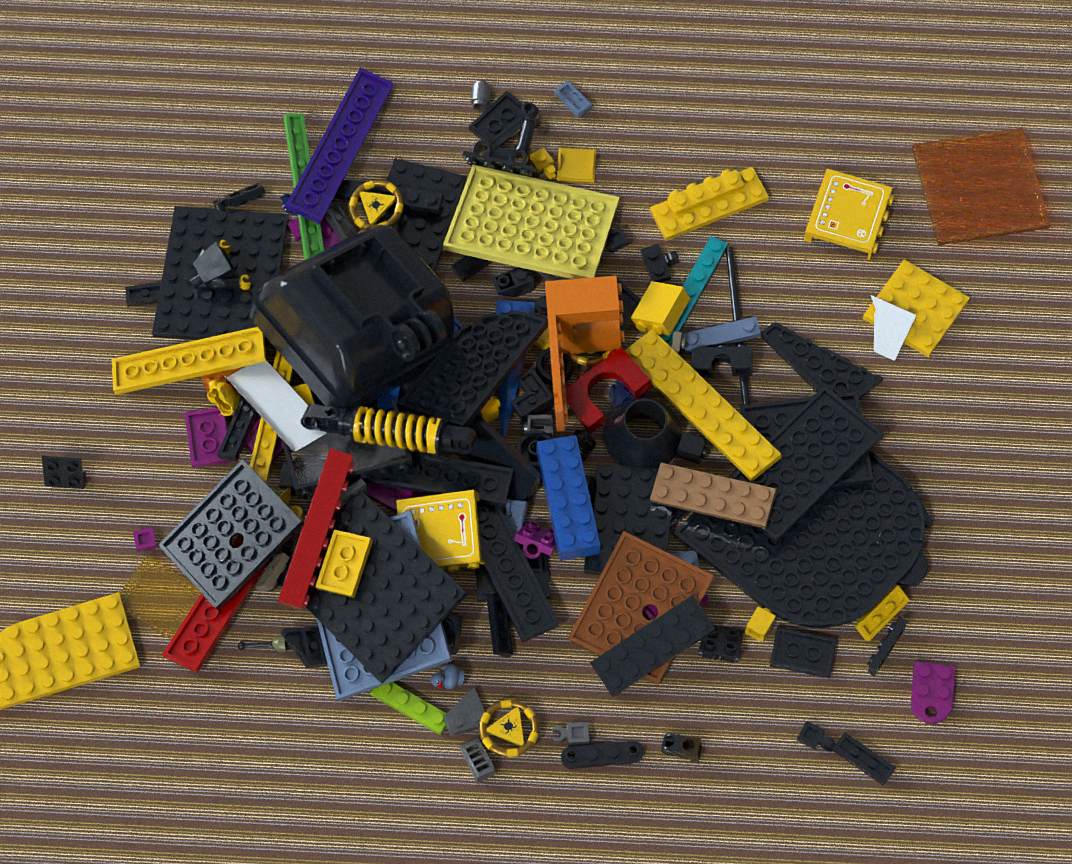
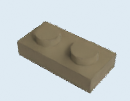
M285 553L273 555L255 588L260 592L272 590L277 585L279 575L286 569V563L290 557Z

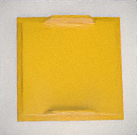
M559 147L557 181L595 183L596 149Z

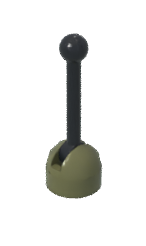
M283 636L274 638L271 643H238L240 650L249 647H273L277 652H287V642Z

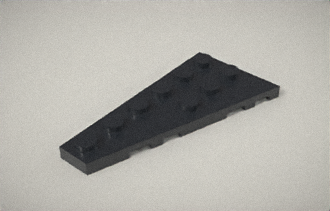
M773 322L761 332V338L816 393L825 385L835 394L858 392L860 400L883 381V377L875 376L868 372V369L850 363V360L823 346L821 348L813 344V341L796 335L794 331L777 322Z

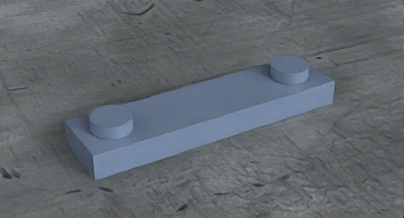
M757 317L683 333V337H686L684 351L685 354L692 353L693 348H698L699 346L718 347L761 337Z

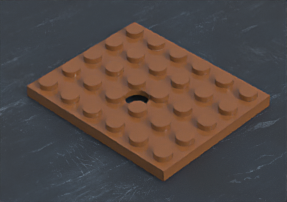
M623 531L568 640L601 656L693 595L700 605L714 579V575ZM654 605L658 609V616L653 620L645 619L642 615L644 607ZM672 659L644 678L659 685Z

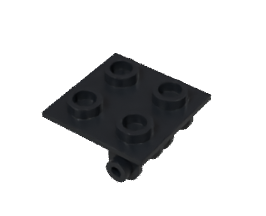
M42 455L45 486L84 489L86 471H83L82 458Z
M713 625L716 630L701 639L698 655H701L702 658L710 659L715 655L714 660L719 655L721 656L720 661L725 656L724 661L739 662L744 630Z

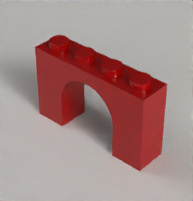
M622 347L612 350L607 355V358L596 362L590 371L582 373L574 383L565 386L567 408L589 434L605 423L604 415L589 398L590 391L597 382L603 379L618 380L624 384L635 398L640 397L651 388L650 379Z

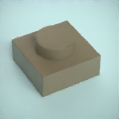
M674 331L672 349L676 353H681V349H685L686 337H683L682 332Z

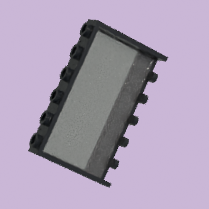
M393 399L391 400L392 408L384 410L385 416H387L389 411H393L397 418L399 412L396 401ZM380 405L372 407L375 410V415L381 409ZM326 433L294 452L282 439L297 499H306L314 495L330 448L353 456L352 462H355L352 474L348 473L345 480L349 481L347 488L360 479L368 483L372 479L387 478L392 474L406 473L414 469L408 447L405 449H400L398 446L392 448L387 444L380 446L378 443L369 444L367 441L366 443H353L350 435L341 436L336 433Z

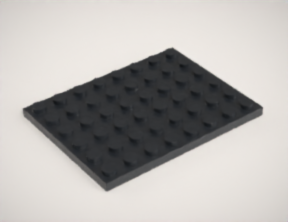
M175 206L152 336L157 338L200 340L257 327L250 317L249 308L254 292L269 278L279 274L281 271L289 219L288 214L222 209L217 211V209ZM226 240L227 246H231V252L227 256L239 274L238 279L242 275H248V282H251L250 289L243 290L240 288V285L231 288L210 289L205 283L195 288L190 278L198 273L193 263L198 258L202 248L211 246L215 242L220 245V241ZM265 336V346H269L270 341Z
M360 490L334 516L336 521L333 530H328L326 537L330 538L326 550L322 549L320 556L323 557L320 568H315L313 574L317 576L313 588L309 587L307 592L310 598L306 608L383 684L468 594ZM334 530L368 537L373 540L355 598L320 590L315 587ZM291 562L278 577L282 584H284Z

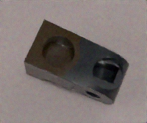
M665 734L661 752L669 756L690 759L691 762L698 763L702 749L701 738L679 734Z

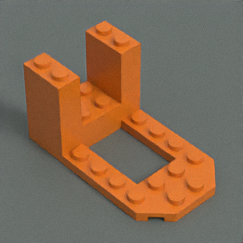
M616 276L545 281L557 432L565 431L564 423H568L563 354L612 351L619 349L621 342H625L624 330H620L619 326L623 325V317L620 312H623V301L618 299V295H622L621 283H617Z

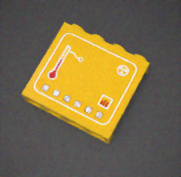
M826 169L805 231L804 241L811 243L813 237L868 253L867 259L870 260L872 253L876 254L879 245L876 242L877 237L881 238L884 227L881 226L882 222H886L889 211L886 210L887 206H892L894 195H891L893 187Z
M468 490L396 500L397 514L399 515L407 511L413 513L423 551L443 570L448 569V572L459 571L461 567L477 569L479 565L485 564L481 557L477 501H480L477 491Z

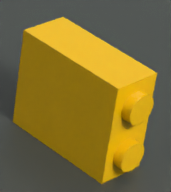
M651 281L631 319L640 331L652 330L658 335H670L687 306L690 297L684 287Z

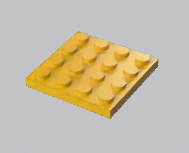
M905 259L877 296V298L916 315L903 343L928 358L970 299V297ZM874 303L870 305L863 315V319L873 325L874 313L876 311Z

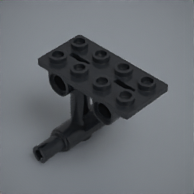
M525 102L521 109L522 116L488 143L478 141L474 145L472 153L462 151L461 155L467 161V164L471 166L481 164L485 165L486 168L495 170L499 168L503 169L504 172L522 173V176L531 178L533 176L538 177L537 168L530 166L529 160L534 130L539 127L541 122L540 110L532 102ZM521 130L518 144L514 150L500 147ZM483 150H487L486 154L480 155ZM524 158L523 162L516 163L518 159Z

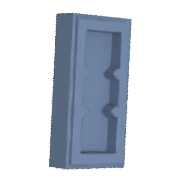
M566 81L554 90V95L577 118L592 109V104L569 81Z
M507 499L504 516L515 536L524 526L528 503L526 501Z

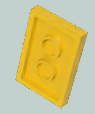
M334 530L315 587L320 590L355 598L373 540L368 537Z

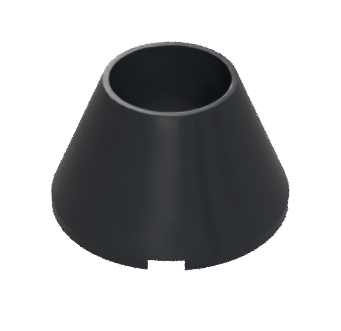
M648 397L631 398L618 404L608 415L603 430V440L607 452L617 464L624 466L659 468L661 463L669 464L677 455L678 446L682 438V429L676 414L666 404ZM647 417L659 425L661 432L651 438H641L634 435L626 424L634 418Z

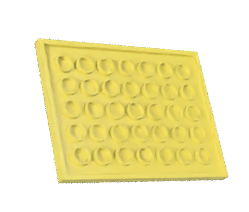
M472 165L446 235L443 250L569 279L593 278L596 275L620 197Z

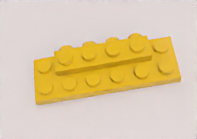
M753 167L740 172L727 169L716 178L709 176L701 184L691 183L686 187V190L681 192L679 190L672 191L667 197V201L650 207V213L665 241H668L769 200V196Z

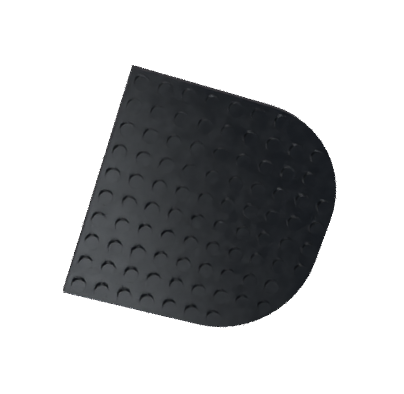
M869 451L874 478L873 483L831 488L777 543L756 526L693 512L674 532V537L696 552L699 557L760 606L769 609L776 617L803 627L829 628L845 625L865 616L908 574L921 552L925 520L921 503L908 481L885 461ZM738 468L728 478H730L738 470Z

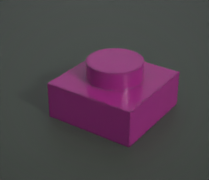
M153 527L133 531L137 553L157 548Z

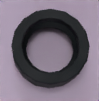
M549 347L538 355L536 373L544 384L553 386L552 375L547 374L543 370V363L551 358ZM563 354V361L566 364L564 371L566 383L572 375L573 362L568 354Z

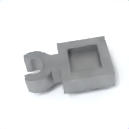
M588 722L567 723V729H563L560 726L553 727V733L558 732L561 734L560 737L553 738L556 744H560L564 740H568V745L589 744Z

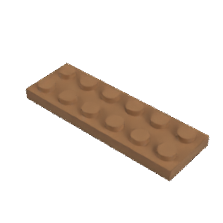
M661 463L650 501L767 528L777 490L771 487Z

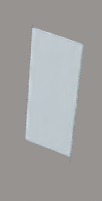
M268 362L246 366L226 377L294 452L327 433L307 430L301 425V418L308 405Z

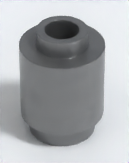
M477 81L472 85L471 103L474 109L485 110L490 104L491 86L485 81Z

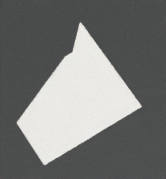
M871 295L876 308L874 313V352L895 361L916 315Z

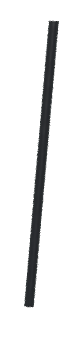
M727 247L726 259L734 322L741 320L733 247ZM743 341L736 342V346L744 345ZM739 376L742 405H749L747 376Z

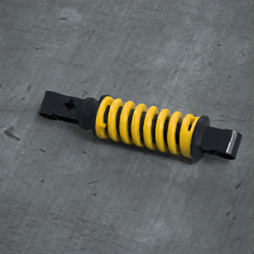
M309 404L300 421L301 425L307 430L336 433L341 436L350 435L353 443H366L367 441L369 444L378 443L380 446L387 444L392 448L398 446L400 449H405L408 447L412 451L418 449L420 452L427 451V453L436 454L437 456H442L445 450L468 454L471 452L477 438L475 430L469 427L449 425L447 418H437L436 420L434 417H431L426 425V417L420 416L416 424L414 414H410L408 419H406L405 414L401 412L396 418L395 412L389 411L387 416H385V411L380 409L375 415L373 408L368 409V407H363L362 405H358L352 411L349 408L341 409L333 406Z

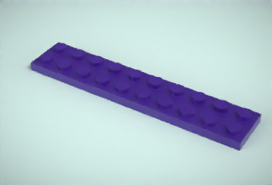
M361 67L359 68L285 206L286 209L315 223H321L393 87V82Z

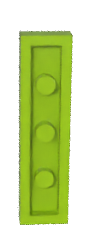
M393 682L371 691V696L435 733L441 735L445 730L446 725L443 718L447 713Z

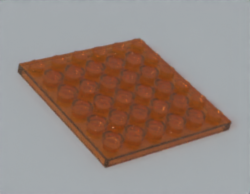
M1023 128L912 145L914 159L938 246L1049 229L1050 222Z

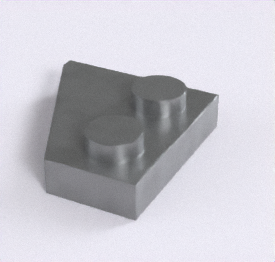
M475 688L470 690L444 716L443 720L450 737L479 729V723L485 710Z

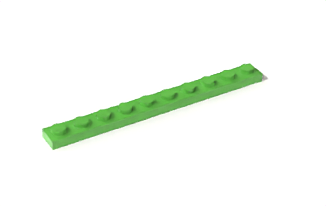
M285 113L284 124L295 189L310 161L304 114ZM298 215L304 259L306 260L324 250L321 226Z

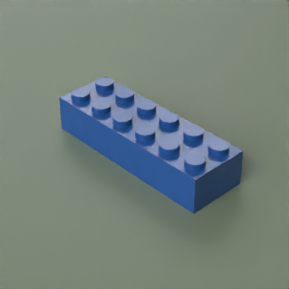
M577 436L538 441L536 453L559 561L599 554L600 541Z

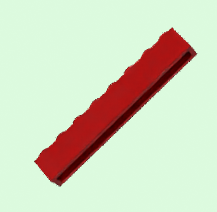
M329 449L278 599V604L300 611L302 606L307 607L310 598L307 592L309 587L313 588L317 577L313 575L315 568H320L323 557L320 556L321 550H326L330 539L326 535L328 530H333L336 521L333 515L335 511L339 512L342 500L339 499L341 492H346L349 481L345 480L348 473L352 474L355 462H352V455Z

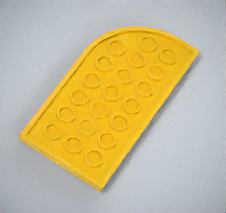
M114 593L28 619L0 632V710L140 668L120 593Z

